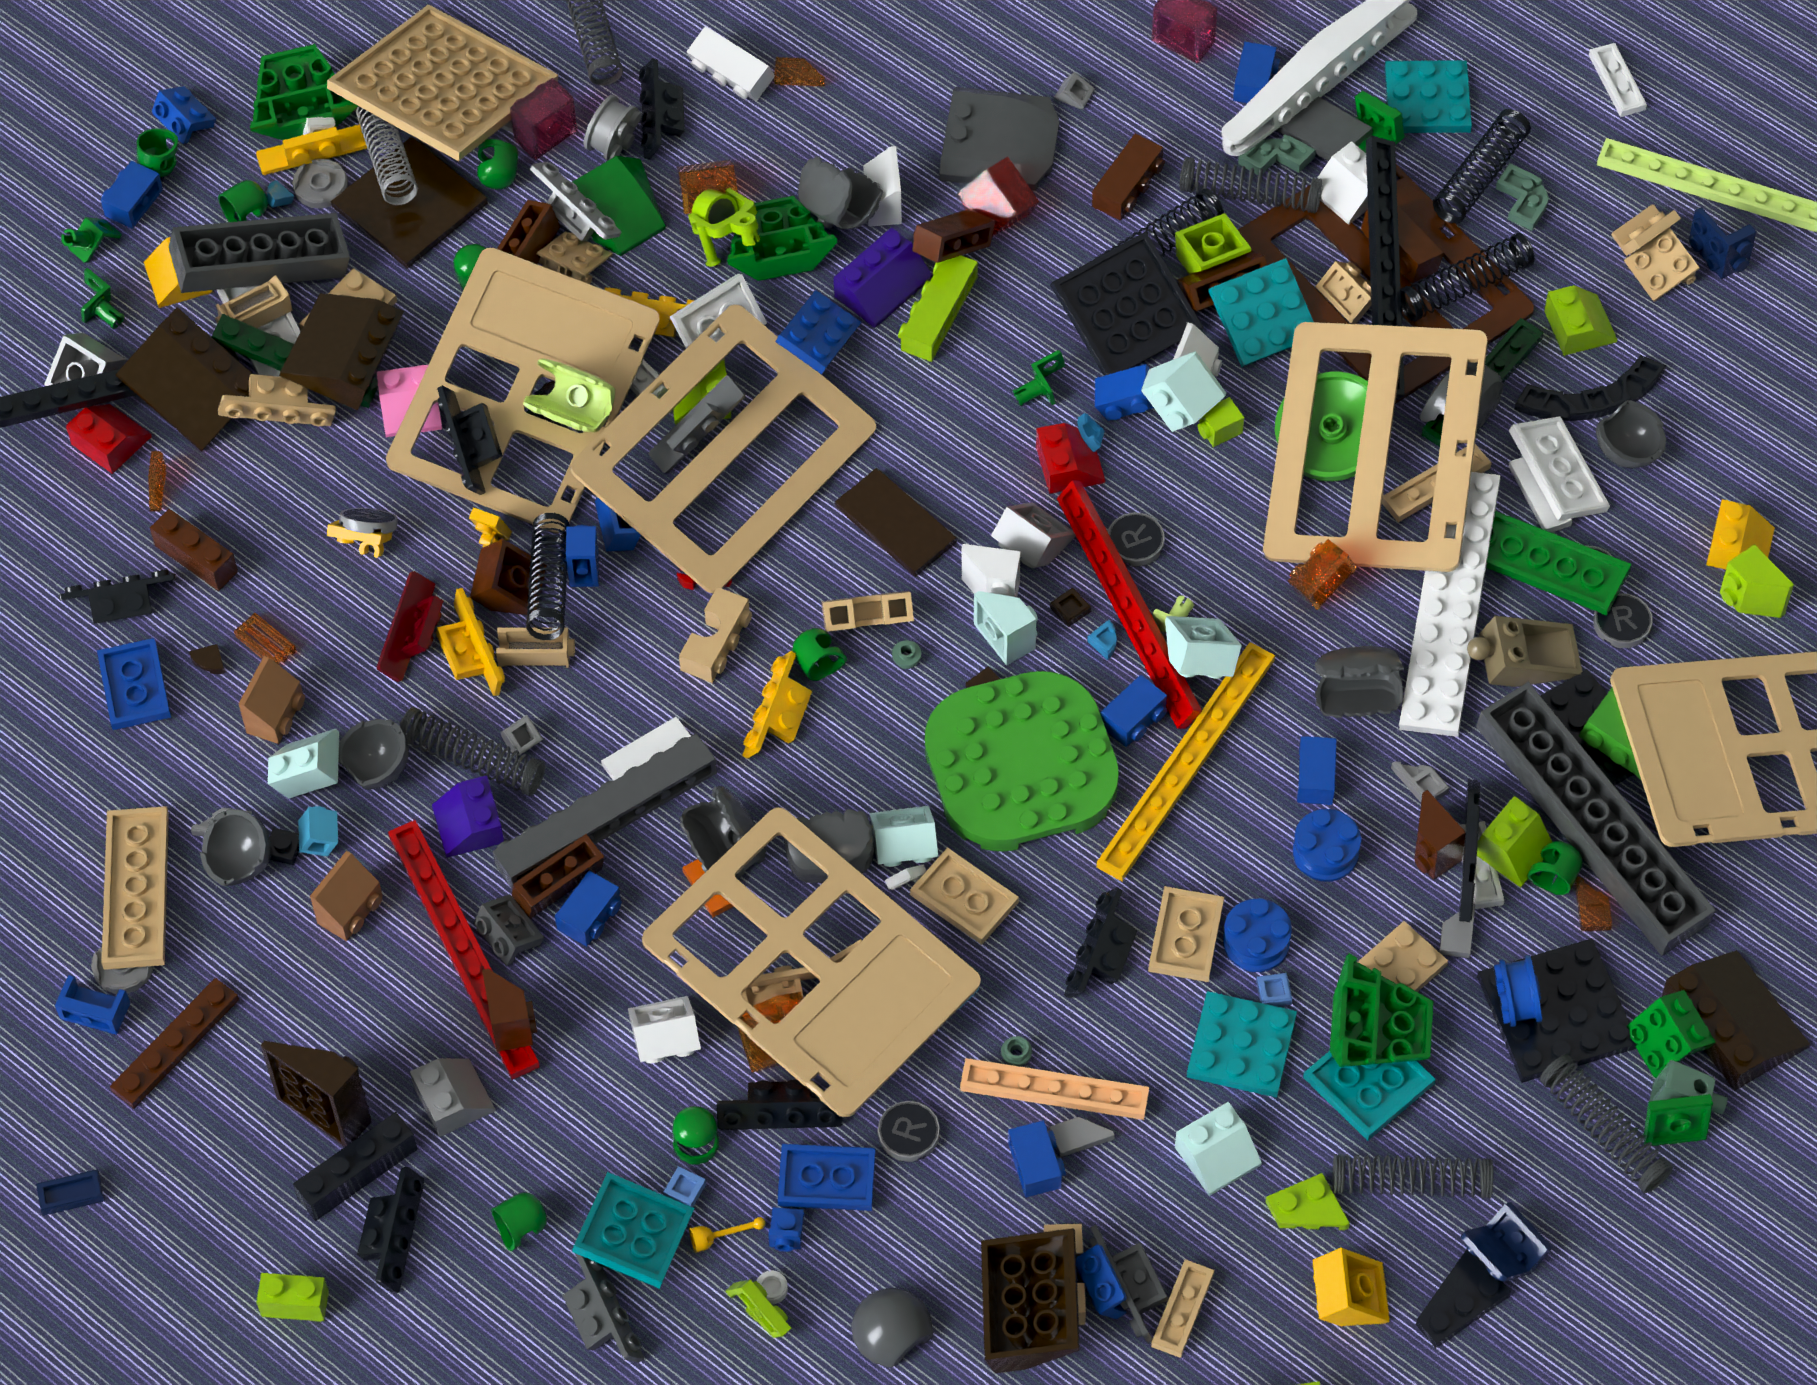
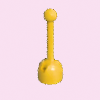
M757 1217L753 1222L712 1232L706 1226H697L690 1228L689 1234L695 1253L709 1249L715 1238L752 1228L761 1230L765 1227L766 1223L762 1217Z

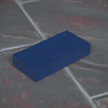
M98 1169L36 1184L43 1216L105 1201Z

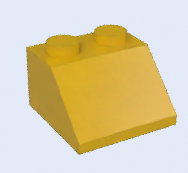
M171 237L166 238L144 261V266L159 308L213 293L212 290L181 293L168 248Z
M1722 499L1706 565L1726 570L1729 561L1754 544L1768 557L1775 527L1752 506Z
M1339 1248L1313 1259V1277L1316 1286L1317 1310L1320 1320L1338 1326L1385 1324L1390 1322L1383 1262L1344 1248Z

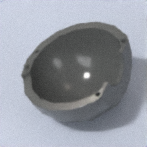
M1627 400L1611 416L1605 417L1597 424L1596 436L1598 446L1607 459L1620 467L1631 469L1645 467L1660 458L1666 450L1664 424L1657 414L1645 405Z
M391 719L361 721L350 728L340 740L338 761L363 789L384 788L397 780L406 768L409 756L407 737L400 725Z
M229 809L218 813L208 823L209 826L203 837L202 852H200L203 868L212 880L222 886L240 884L256 877L269 864L272 848L268 830L259 818L247 811Z
M898 1288L881 1289L869 1294L857 1306L851 1323L853 1341L860 1353L871 1362L885 1367H894L903 1360L913 1347L918 1344L923 1345L933 1336L931 1314L924 1302L912 1292Z

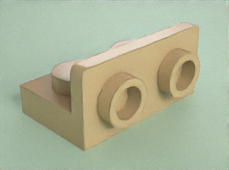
M1652 204L1612 232V236L1627 257L1681 218L1675 210L1665 215L1663 211L1659 212L1655 205Z
M1335 261L1315 287L1351 324H1357L1371 306V282L1363 279L1360 275L1361 270L1355 264Z

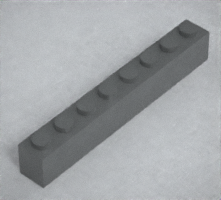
M697 733L689 738L684 737L677 741L670 749L654 754L644 764L638 767H631L618 779L605 782L592 794L578 798L573 805L562 811H555L542 823L529 826L516 838L500 843L492 851L495 866L511 889H513L515 882L583 835L587 834L592 842L596 844L717 774L716 759Z

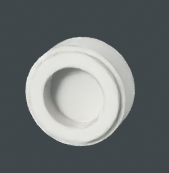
M766 1271L758 1277L757 1282L766 1290L768 1294L766 1298L771 1304H777L786 1297L788 1286L783 1274L778 1271Z

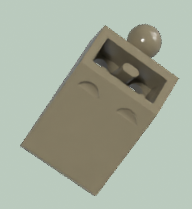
M1494 616L1479 633V637L1471 639L1467 646V651L1471 658L1475 660L1484 659L1488 682L1492 685L1518 687L1527 682L1532 685L1567 680L1576 675H1581V672H1583L1573 624Z

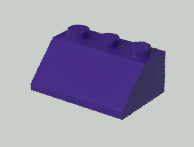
M891 227L833 277L834 297L872 327L876 328L923 287L926 280H931L932 273L921 256L912 251V242Z

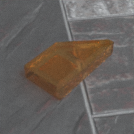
M776 57L774 85L825 87V77L804 58Z
M151 451L148 474L150 511L159 512L162 510L167 470L161 451Z
M1577 877L1575 889L1581 931L1611 930L1612 918L1609 898L1587 885L1582 877Z

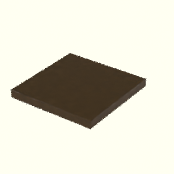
M412 136L403 145L418 187L417 195L413 200L402 205H392L386 202L373 167L331 201L332 207L407 269L488 204L485 195ZM397 154L392 158H399L401 155ZM391 158L383 159L380 162L384 163L386 160H389ZM399 160L393 164L401 163L402 160ZM393 164L383 165L382 168H387ZM386 170V171L384 172V174H388V173H390L391 171H394V170H390V171H387V170ZM407 180L393 182L390 186L401 185ZM409 181L407 184L397 188L387 187V190L394 192L402 191L408 188L411 182ZM414 184L410 189L402 193H385L391 197H403L413 190Z

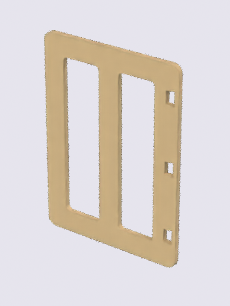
M740 305L729 306L572 461L570 467L572 475L709 593H714L717 587L723 589L873 435L876 429V423L872 417L822 374L776 343L775 341L778 337ZM720 328L725 335L718 342H715L709 337ZM738 344H745L777 372V376L652 501L644 500L615 475L612 469ZM663 384L668 391L659 399L652 393ZM799 395L805 396L837 423L838 429L714 555H708L675 527L673 522ZM605 441L610 448L601 456L594 450Z
M1303 322L1295 328L1263 544V552L1268 560L1274 562L1451 572L1459 566L1488 346L1487 336L1483 331ZM1324 351L1370 353L1372 355L1348 531L1344 537L1298 535L1295 533L1320 356ZM1405 355L1451 358L1428 539L1424 542L1381 540L1377 538L1401 358ZM1468 362H1478L1476 376L1467 375ZM1458 443H1467L1465 457L1456 456ZM1447 525H1457L1455 539L1445 538Z

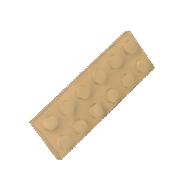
M167 806L107 811L101 962L104 970L165 965L169 825Z

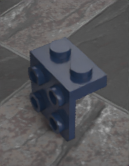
M1700 207L1694 212L1689 244L1695 252H1699L1705 259L1708 268L1711 271H1715L1723 279L1735 272H1742L1748 267L1757 231L1748 224L1726 235L1708 213Z
M1511 1202L1505 1203L1486 1226L1467 1230L1461 1235L1462 1240L1466 1243L1467 1250L1472 1255L1479 1257L1487 1266V1271L1493 1278L1502 1282L1531 1274L1553 1249L1547 1240Z

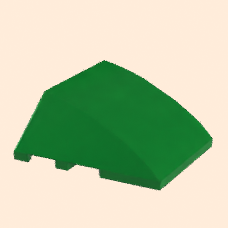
M315 44L261 56L256 100H254V114L250 130L279 140H286L303 135L307 118L334 117L335 127H337L358 105L327 89V80L335 75V73Z
M615 156L572 181L577 186V190L586 198L592 200L596 204V208L605 216L610 217L615 222V226L621 230L622 233L619 237L603 239L595 231L591 235L593 241L615 254L622 256L666 229L641 159Z
M794 196L755 203L757 210L755 217L759 227L757 233L760 241H755V245L745 246L742 243L741 235L735 233L734 239L731 241V252L728 254L727 261L728 265L757 281L811 271L837 244V238L833 234L829 235L824 230V225L821 222H816L811 217L810 212Z
M1348 954L1333 995L1330 1052L1338 1066L1347 1067L1429 1059L1431 1056L1433 1001L1402 983L1396 984L1381 976V971L1373 968L1371 970L1357 962L1355 956Z

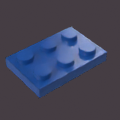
M815 290L780 333L775 342L822 374L857 330L861 321Z
M155 638L97 650L113 730L171 718Z
M782 1144L778 1206L872 1211L875 1148Z

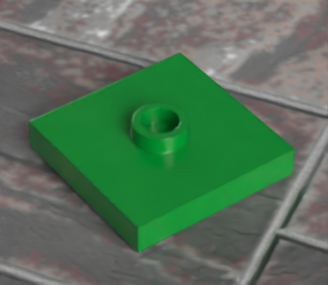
M1711 1094L1649 1101L1643 1134L1645 1135L1644 1143L1651 1142L1652 1146L1706 1140L1713 1106Z

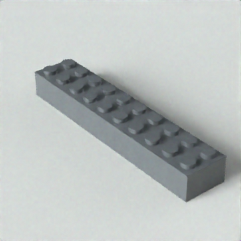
M1529 682L1481 711L1476 728L1570 844L1579 851L1582 859L1661 956L1710 924L1716 910Z

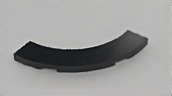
M1640 355L1629 370L1618 377V380L1608 386L1603 385L1594 389L1584 390L1578 394H1563L1562 391L1547 390L1527 383L1515 404L1514 410L1543 419L1561 416L1563 421H1579L1613 414L1627 400L1634 402L1640 400L1659 381L1665 372L1666 365Z
M1468 779L1465 805L1466 835L1459 906V921L1470 922L1472 920L1478 846L1480 782Z

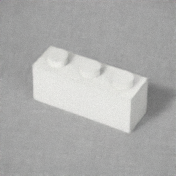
M706 26L687 50V54L692 60L690 64L702 73L706 70L713 74L711 77L722 86L726 84L732 86L733 92L744 100L749 97L757 102L775 77L767 64Z

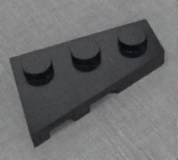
M1466 1250L1416 1320V1326L1436 1349L1507 1299L1511 1291L1504 1282L1493 1278L1488 1273L1487 1266L1479 1257L1472 1255Z

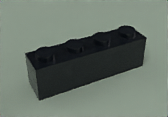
M397 1112L393 1113L294 1182L293 1186L297 1199L311 1217L317 1221L418 1150L414 1133Z

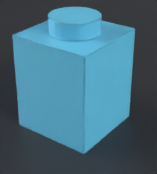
M321 806L307 808L298 820L299 852L328 856L338 844L337 811L327 810Z

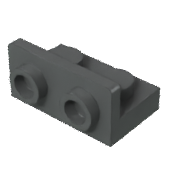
M510 894L481 904L474 920V926L477 931L485 938L494 950V953L500 957L506 966L513 964L517 953L541 945L544 939L541 932Z

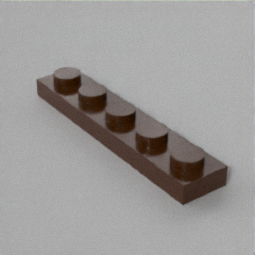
M214 978L110 1085L111 1091L134 1109L239 1001L238 994L217 978Z

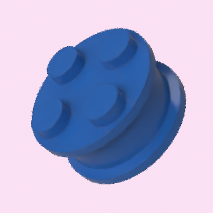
M1319 809L1307 814L1298 823L1294 835L1293 858L1297 867L1306 876L1318 881L1331 882L1346 877L1353 871L1358 862L1361 845L1360 830L1348 815L1337 810Z
M1261 898L1249 899L1237 904L1228 913L1224 925L1223 947L1227 957L1237 967L1246 971L1265 972L1274 969L1284 961L1289 952L1292 933L1290 919L1279 905Z
M1525 955L1524 960L1506 963L1504 959L1499 960V964L1494 965L1504 1024L1510 1023L1511 1027H1514L1517 1021L1533 1018L1536 1019L1537 1023L1542 1022L1541 994L1531 956Z

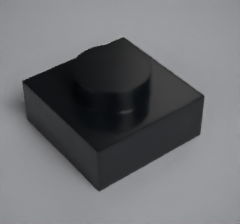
M273 827L270 835L272 848L270 860L294 865L299 853V833Z

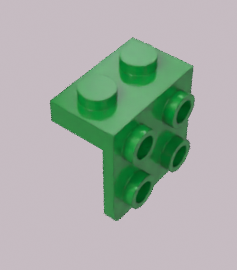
M1363 90L1355 96L1357 119L1373 128L1371 136L1394 141L1395 145L1405 138L1403 116L1398 109L1390 107L1377 97L1371 96ZM1363 141L1358 147L1366 153V141Z
M1685 990L1659 997L1626 1026L1630 1031L1632 1041L1638 1044L1635 1046L1655 1078L1658 1077L1670 1060L1681 1062L1688 1055L1708 1049L1716 1043Z

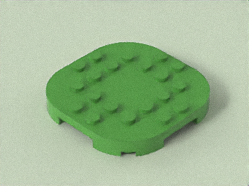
M1036 671L968 687L946 697L936 706L928 719L925 729V756L927 763L930 765L944 807L945 818L958 836L965 841L969 839L980 844L982 849L1002 852L1018 850L1019 843L1073 829L1076 834L1082 833L1101 822L1107 816V811L1112 803L1115 802L1118 791V763L1098 706L1092 695L1081 684L1067 676L1054 672Z

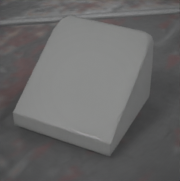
M1074 72L1063 81L1054 98L1082 110L1095 88Z

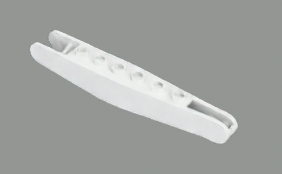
M1366 0L1321 30L1292 57L1234 118L1222 127L1221 134L1224 152L1231 156H1239L1248 152L1275 130L1288 123L1291 118L1302 109L1308 107L1318 96L1322 97L1415 22L1417 19V9L1412 4H1409L1411 0Z

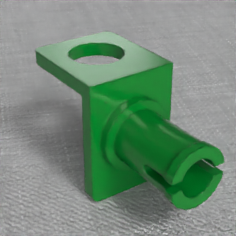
M85 217L78 230H64L63 232L70 235L62 234L61 240L84 263H88L103 237L120 238L122 234L104 219Z
M86 268L84 270L85 283L97 294L81 308L82 321L86 323L94 315H98L112 329H116L118 327L116 322L121 325L125 315L108 303L111 300L110 286L89 268Z
M1060 350L1031 364L1034 380L1012 390L1020 406L1040 395L1046 396L1052 406L1056 404L1053 392L1044 377L1065 366ZM1057 360L1051 367L1044 368L1047 363Z

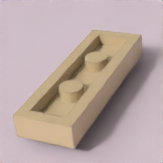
M1186 1259L1184 1260L1151 1342L1152 1348L1179 1358L1182 1357L1215 1270Z

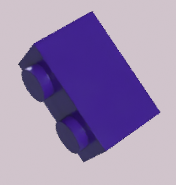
M487 775L457 783L432 804L446 858L498 845L504 841L500 819Z

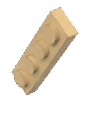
M1475 444L1471 472L1484 473L1491 468L1492 462ZM1467 447L1458 451L1456 456L1465 457ZM1438 464L1383 495V506L1398 523L1433 503Z

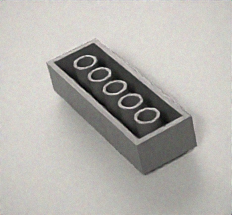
M337 213L173 227L168 247L181 293L260 286L268 282L275 275L281 283L343 278L346 275L350 260Z

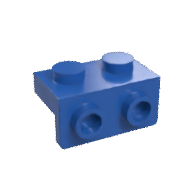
M185 86L159 90L152 113L168 130L176 134L182 144L189 142L192 131L214 127L216 118Z
M1096 1244L1076 1257V1267L1079 1271L1080 1279L1085 1283L1097 1312L1100 1315L1118 1319L1126 1314V1310L1122 1308L1120 1303L1125 1301L1127 1296L1103 1247Z

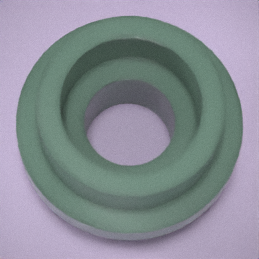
M904 640L898 642L893 647L892 659L900 668H913L921 659V649L913 641ZM909 651L911 654L904 655L902 652Z
M1013 1036L1003 1043L1001 1055L1007 1064L1022 1066L1031 1059L1032 1047L1023 1037ZM1013 1050H1020L1022 1054L1016 1056L1012 1055L1011 1052Z

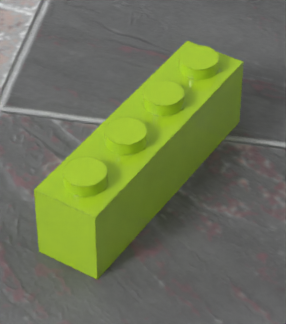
M961 255L935 263L933 277L930 281L926 280L924 283L921 299L919 302L915 301L913 303L910 319L900 327L898 338L901 339V351L930 362L933 361L978 278V261Z

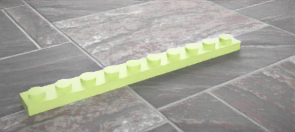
M1606 138L1598 157V166L1817 232V202L1608 138Z

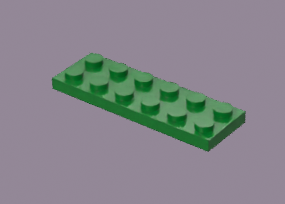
M1495 511L1486 568L1604 615L1608 614L1631 571L1630 563Z

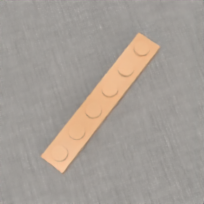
M965 1058L960 1091L1144 1120L1149 1087Z

